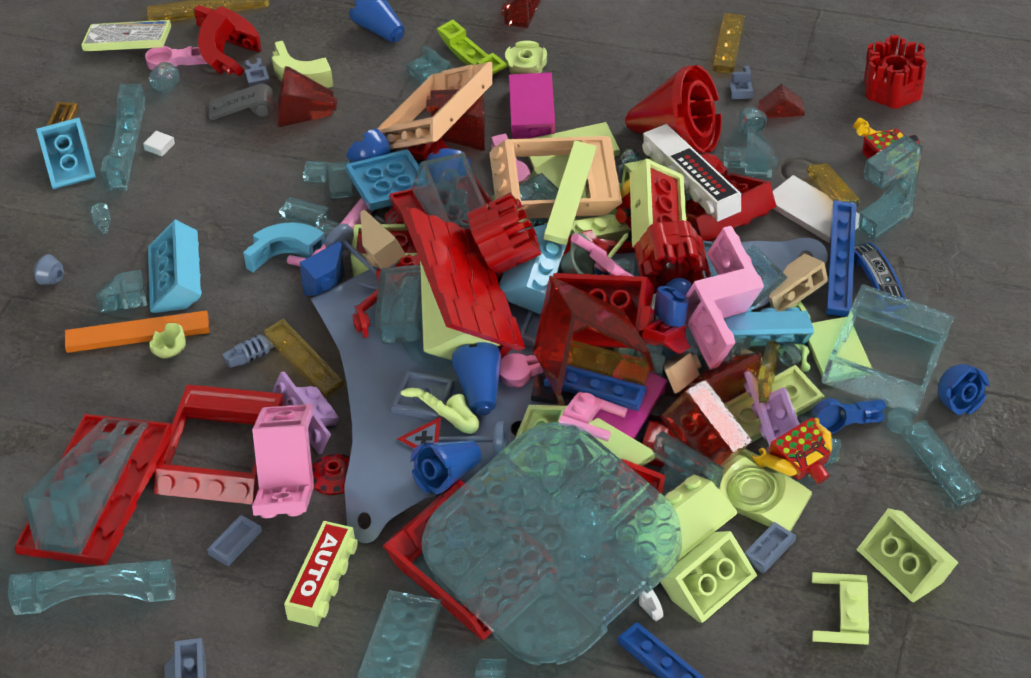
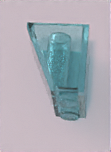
M420 265L382 268L374 327L383 344L423 341Z

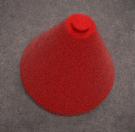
M684 66L631 108L625 116V124L632 132L641 135L667 124L698 154L711 152L719 142L722 128V113L716 114L714 102L719 101L715 84L709 73L702 66Z

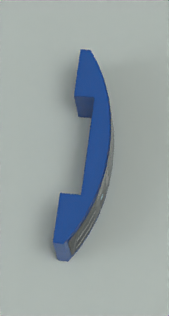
M871 242L855 245L854 262L856 266H862L874 286L876 300L883 312L889 314L907 309L908 304L900 282L880 249Z

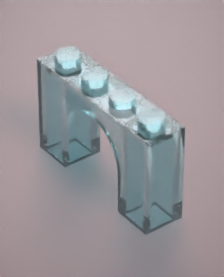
M906 135L866 160L864 178L881 190L890 185L881 198L862 210L859 215L858 229L873 240H877L913 215L923 146Z

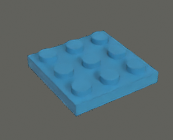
M408 149L346 164V173L370 211L392 206L388 198L391 193L431 184Z

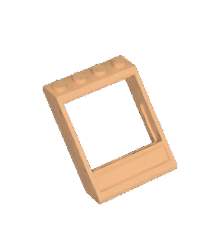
M492 62L462 66L430 75L377 128L388 139L391 150L438 141L492 85ZM454 95L433 117L413 121L434 99Z
M608 136L504 140L489 152L495 199L512 192V195L516 199L518 198L523 205L521 208H518V211L525 209L527 218H550L555 200L521 201L515 157L570 155L574 141H579L597 146L585 184L587 198L580 200L576 217L607 215L622 203L611 138Z

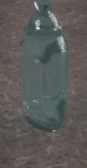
M97 203L92 206L91 210L93 222L103 234H106L111 223L109 208L105 203Z

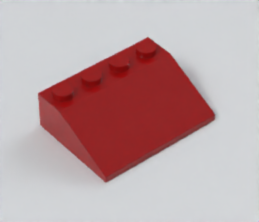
M730 173L724 176V178L741 193V212L716 221L711 215L706 213L705 209L698 202H695L687 194L685 195L686 217H688L686 221L691 223L692 228L702 238L703 244L711 243L724 227L732 226V228L747 225L752 219L765 216L770 210L776 208L771 183L761 179Z
M553 273L542 342L544 344L638 349L642 339V333L638 330L640 310L642 306H650L652 308L653 284L648 277Z

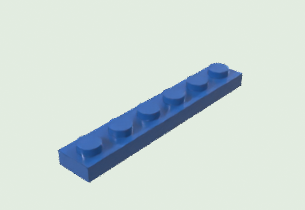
M833 200L826 314L850 317L852 312L856 203Z

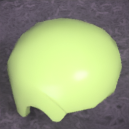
M168 323L165 325L163 332L155 331L153 340L149 342L151 352L162 359H170L179 355L186 346L182 326L177 323Z

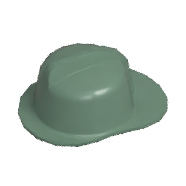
M580 232L577 233L589 241V239L584 234ZM571 241V250L561 260L563 273L595 275L594 260L589 256L590 252Z

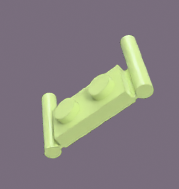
M812 572V583L838 584L840 598V632L813 631L812 642L868 645L867 575Z

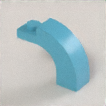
M281 223L266 227L253 235L254 244L243 252L246 269L254 272L270 258L283 253H294L303 258H309L325 243V233L313 226L302 223Z

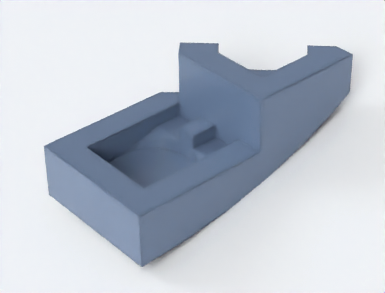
M749 66L743 67L742 72L732 73V81L729 86L731 99H753Z

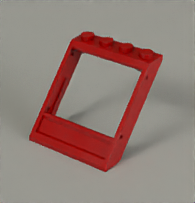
M187 384L171 425L170 440L156 465L153 494L253 504L259 490L256 460L251 473L171 465L188 418L255 425L263 407L283 406L284 393Z
M461 480L450 486L383 545L394 564L481 640H485L559 571L546 549ZM474 508L524 550L461 606L412 562Z

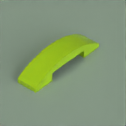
M452 19L437 28V32L442 40L464 64L477 65L492 62V75L507 67V64L494 53L488 55L466 37V30L455 20Z

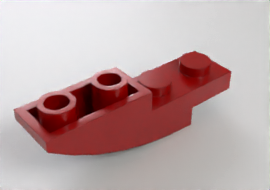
M201 5L194 8L197 26L201 27L212 9ZM222 6L215 10L227 17L235 26L226 42L258 53L262 51L259 34L250 22Z

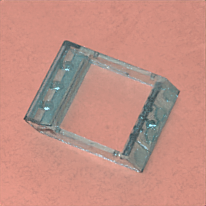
M862 284L829 357L821 382L872 401L883 399L886 406L916 416L955 316ZM857 316L936 344L926 368L927 374L922 386L838 357L843 343L848 339Z

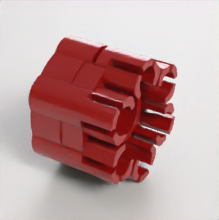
M899 35L887 37L885 43L875 42L874 51V44L870 43L867 48L864 74L865 97L870 101H875L893 109L919 101L923 95L927 62L924 58L925 46L919 43L918 50L915 52L916 42H908L906 45V39L900 38Z
M512 192L489 202V205L485 204L467 213L473 238L488 267L498 275L518 266V264L521 265L542 255V251L538 250L541 248L537 241L538 238L534 227L524 230L532 226L530 220L526 219L518 222L527 218L525 209L518 211V208H521L523 205L518 198L516 199L512 195Z
M688 221L653 223L634 246L640 277H648L654 286V294L657 293L658 287L666 286L674 278H685L693 284L695 281L710 278L711 276L703 240Z

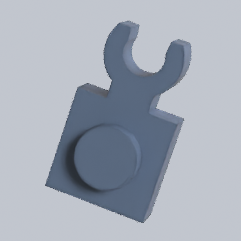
M257 58L256 64H250L249 60H246L247 70H245L249 87L257 84L270 85L266 66H262L261 59Z

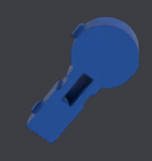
M828 398L815 405L811 412V417L813 419L819 418L820 424L833 435L845 425H850L851 423L862 424L884 421L885 415L882 411L886 408V403L881 399L855 402V404L848 405L847 403L841 404L836 399Z

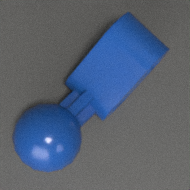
M685 278L671 279L666 286L657 288L654 311L667 325L675 327L685 325L689 300L685 295L692 286L691 282Z

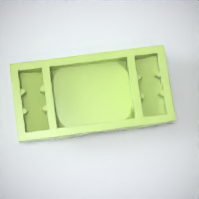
M719 452L703 477L714 483L734 506L737 513L768 527L776 522L790 532L812 496V491L789 476L765 470L748 458L732 453Z

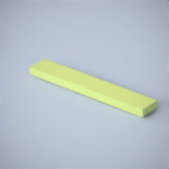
M574 141L544 233V240L567 245L597 146Z

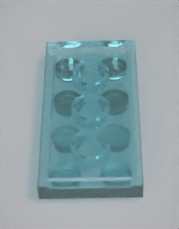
M389 590L357 678H417L441 609V600Z

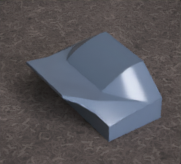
M202 638L174 641V654L164 665L165 678H206V660Z

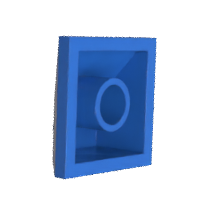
M340 242L300 262L302 287L305 296L318 295L331 289L345 275L342 244Z

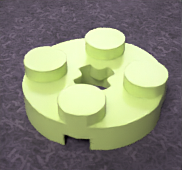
M520 41L515 43V47L507 48L505 62L509 72L512 74L541 73L542 68L547 63V51L544 47L543 49L539 47L537 42Z

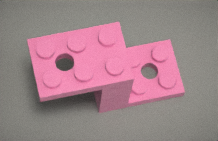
M732 226L724 227L707 253L718 275L695 281L685 295L689 300L686 323L710 369L719 367L736 343L732 331L728 329L723 318L747 312L764 288L761 277L755 271L751 258L746 254L740 238Z
M312 404L263 407L252 429L259 490L252 505L253 516L261 515L262 518H272L277 514L285 513L288 516H298L307 511L314 489L308 427L313 416Z

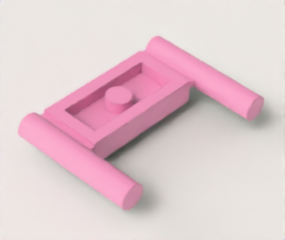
M577 233L571 236L573 243L590 252L589 256L596 261L594 266L606 274L608 271L609 275L633 276L608 257L605 250Z
M579 392L564 410L558 425L608 442L611 432L589 423L599 409L625 417L628 408L597 398L589 393Z

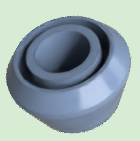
M47 254L38 259L34 266L33 274L38 284L50 285L56 284L63 278L64 269L63 265L53 255Z

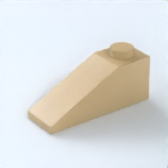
M363 210L360 212L362 244L368 253L365 255V258L372 267L377 265L384 272L406 254L397 239L369 213Z
M803 254L787 265L769 295L771 308L776 309V311H785V309L791 308L827 283L828 277L824 262Z
M689 349L680 355L676 354L662 360L674 393L680 392L700 375L697 370L702 367L697 354L691 355Z

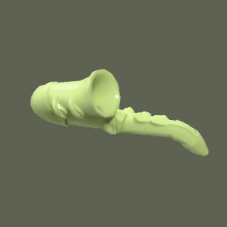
M407 388L400 392L401 395L406 397L415 396L420 398L434 409L438 415L447 419L456 429L463 433L472 434L479 428V421L476 415L467 407L466 397L463 394L452 396L444 405L441 400L419 388Z

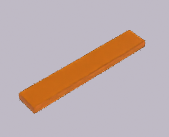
M208 311L65 330V349L69 353L148 342L153 340L155 331L163 332L165 325L168 323H177L182 326L185 336L210 333Z

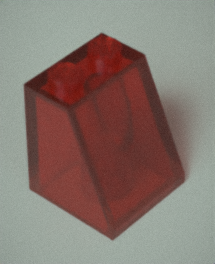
M459 89L431 90L430 99H426L427 113L431 112V116H428V118L433 117ZM483 94L442 135L443 141L481 151L485 150Z

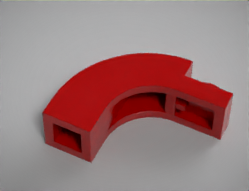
M212 9L203 21L199 31L198 46L203 59L218 74L221 75L223 72L232 75L234 73L241 77L245 70L235 60L224 54L225 42L235 29V26L227 17Z

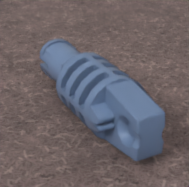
M279 328L264 336L259 334L255 338H250L249 341H243V344L239 343L222 354L224 363L229 368L237 365L247 364L250 360H256V357L260 358L262 354L267 355L273 347L288 342L287 334L282 328Z

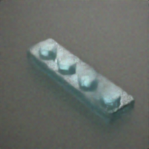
M926 420L903 428L902 435L957 506L980 498L981 490Z

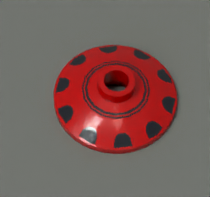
M329 454L319 458L312 465L314 489L327 495L345 493V479L350 456Z

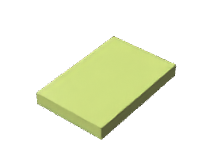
M849 316L812 323L814 334L807 343L824 383L872 374L871 364Z

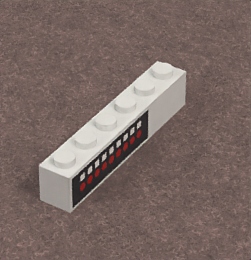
M667 124L643 133L644 143L642 148L644 153L650 156L656 163L682 174L684 177V190L695 202H698L705 209L707 214L711 215L716 221H720L741 212V193Z

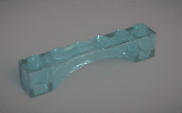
M120 84L117 96V121L114 141L110 152L104 156L101 167L106 191L128 190L146 105L142 84Z
M171 559L12 574L9 576L8 599L14 615L42 613L49 607L62 601L88 595H122L147 602L175 600L176 577Z

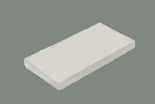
M794 175L773 190L777 206L774 208L775 211L830 243L831 211L833 200L835 199ZM857 212L855 230L864 223L865 218Z

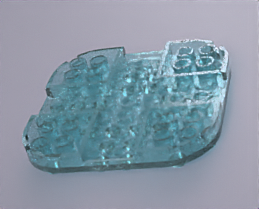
M562 422L541 424L519 435L434 511L424 528L422 536L423 556L435 580L491 630L492 635L511 653L521 660L534 665L556 662V665L572 661L585 653L608 631L607 625L643 591L648 594L671 572L682 550V531L679 517L669 500L589 432L576 425Z

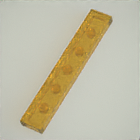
M185 0L147 6L148 21H175L195 18L194 8L198 5L213 10L222 6L234 12L267 7L270 4L269 0Z

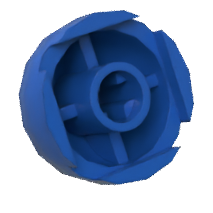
M372 129L363 134L365 139L360 143L356 140L352 144L346 157L350 163L390 154V143L379 129Z
M967 364L951 366L943 373L938 383V395L941 403L957 415H961L964 412L967 415L972 414L985 401L987 394L984 393L985 385L989 387V380L987 375L975 366Z

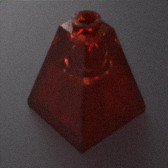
M285 66L279 95L278 127L331 116V111H336L337 98H334L333 91L291 67Z

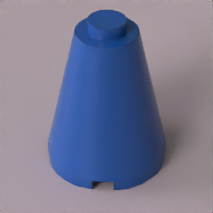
M387 0L354 1L356 6L354 10L351 8L349 11V17L354 23L389 42H397L403 38L405 28Z
M477 342V347L469 348V344L463 345L452 353V365L471 411L478 415H487L496 407L501 365L500 350L498 346L486 342Z
M470 440L420 444L415 447L411 454L410 462L414 461V469L411 470L412 476L424 492L440 494L480 463L481 450L475 442Z

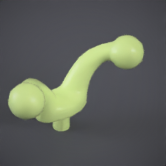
M801 343L775 345L774 351L778 354L787 349L796 350L801 355V370L803 372L810 370V365L807 363V355L810 353L808 346Z

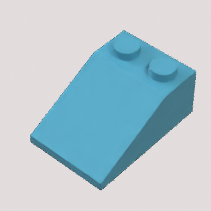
M79 118L36 129L53 189L96 178L85 132Z

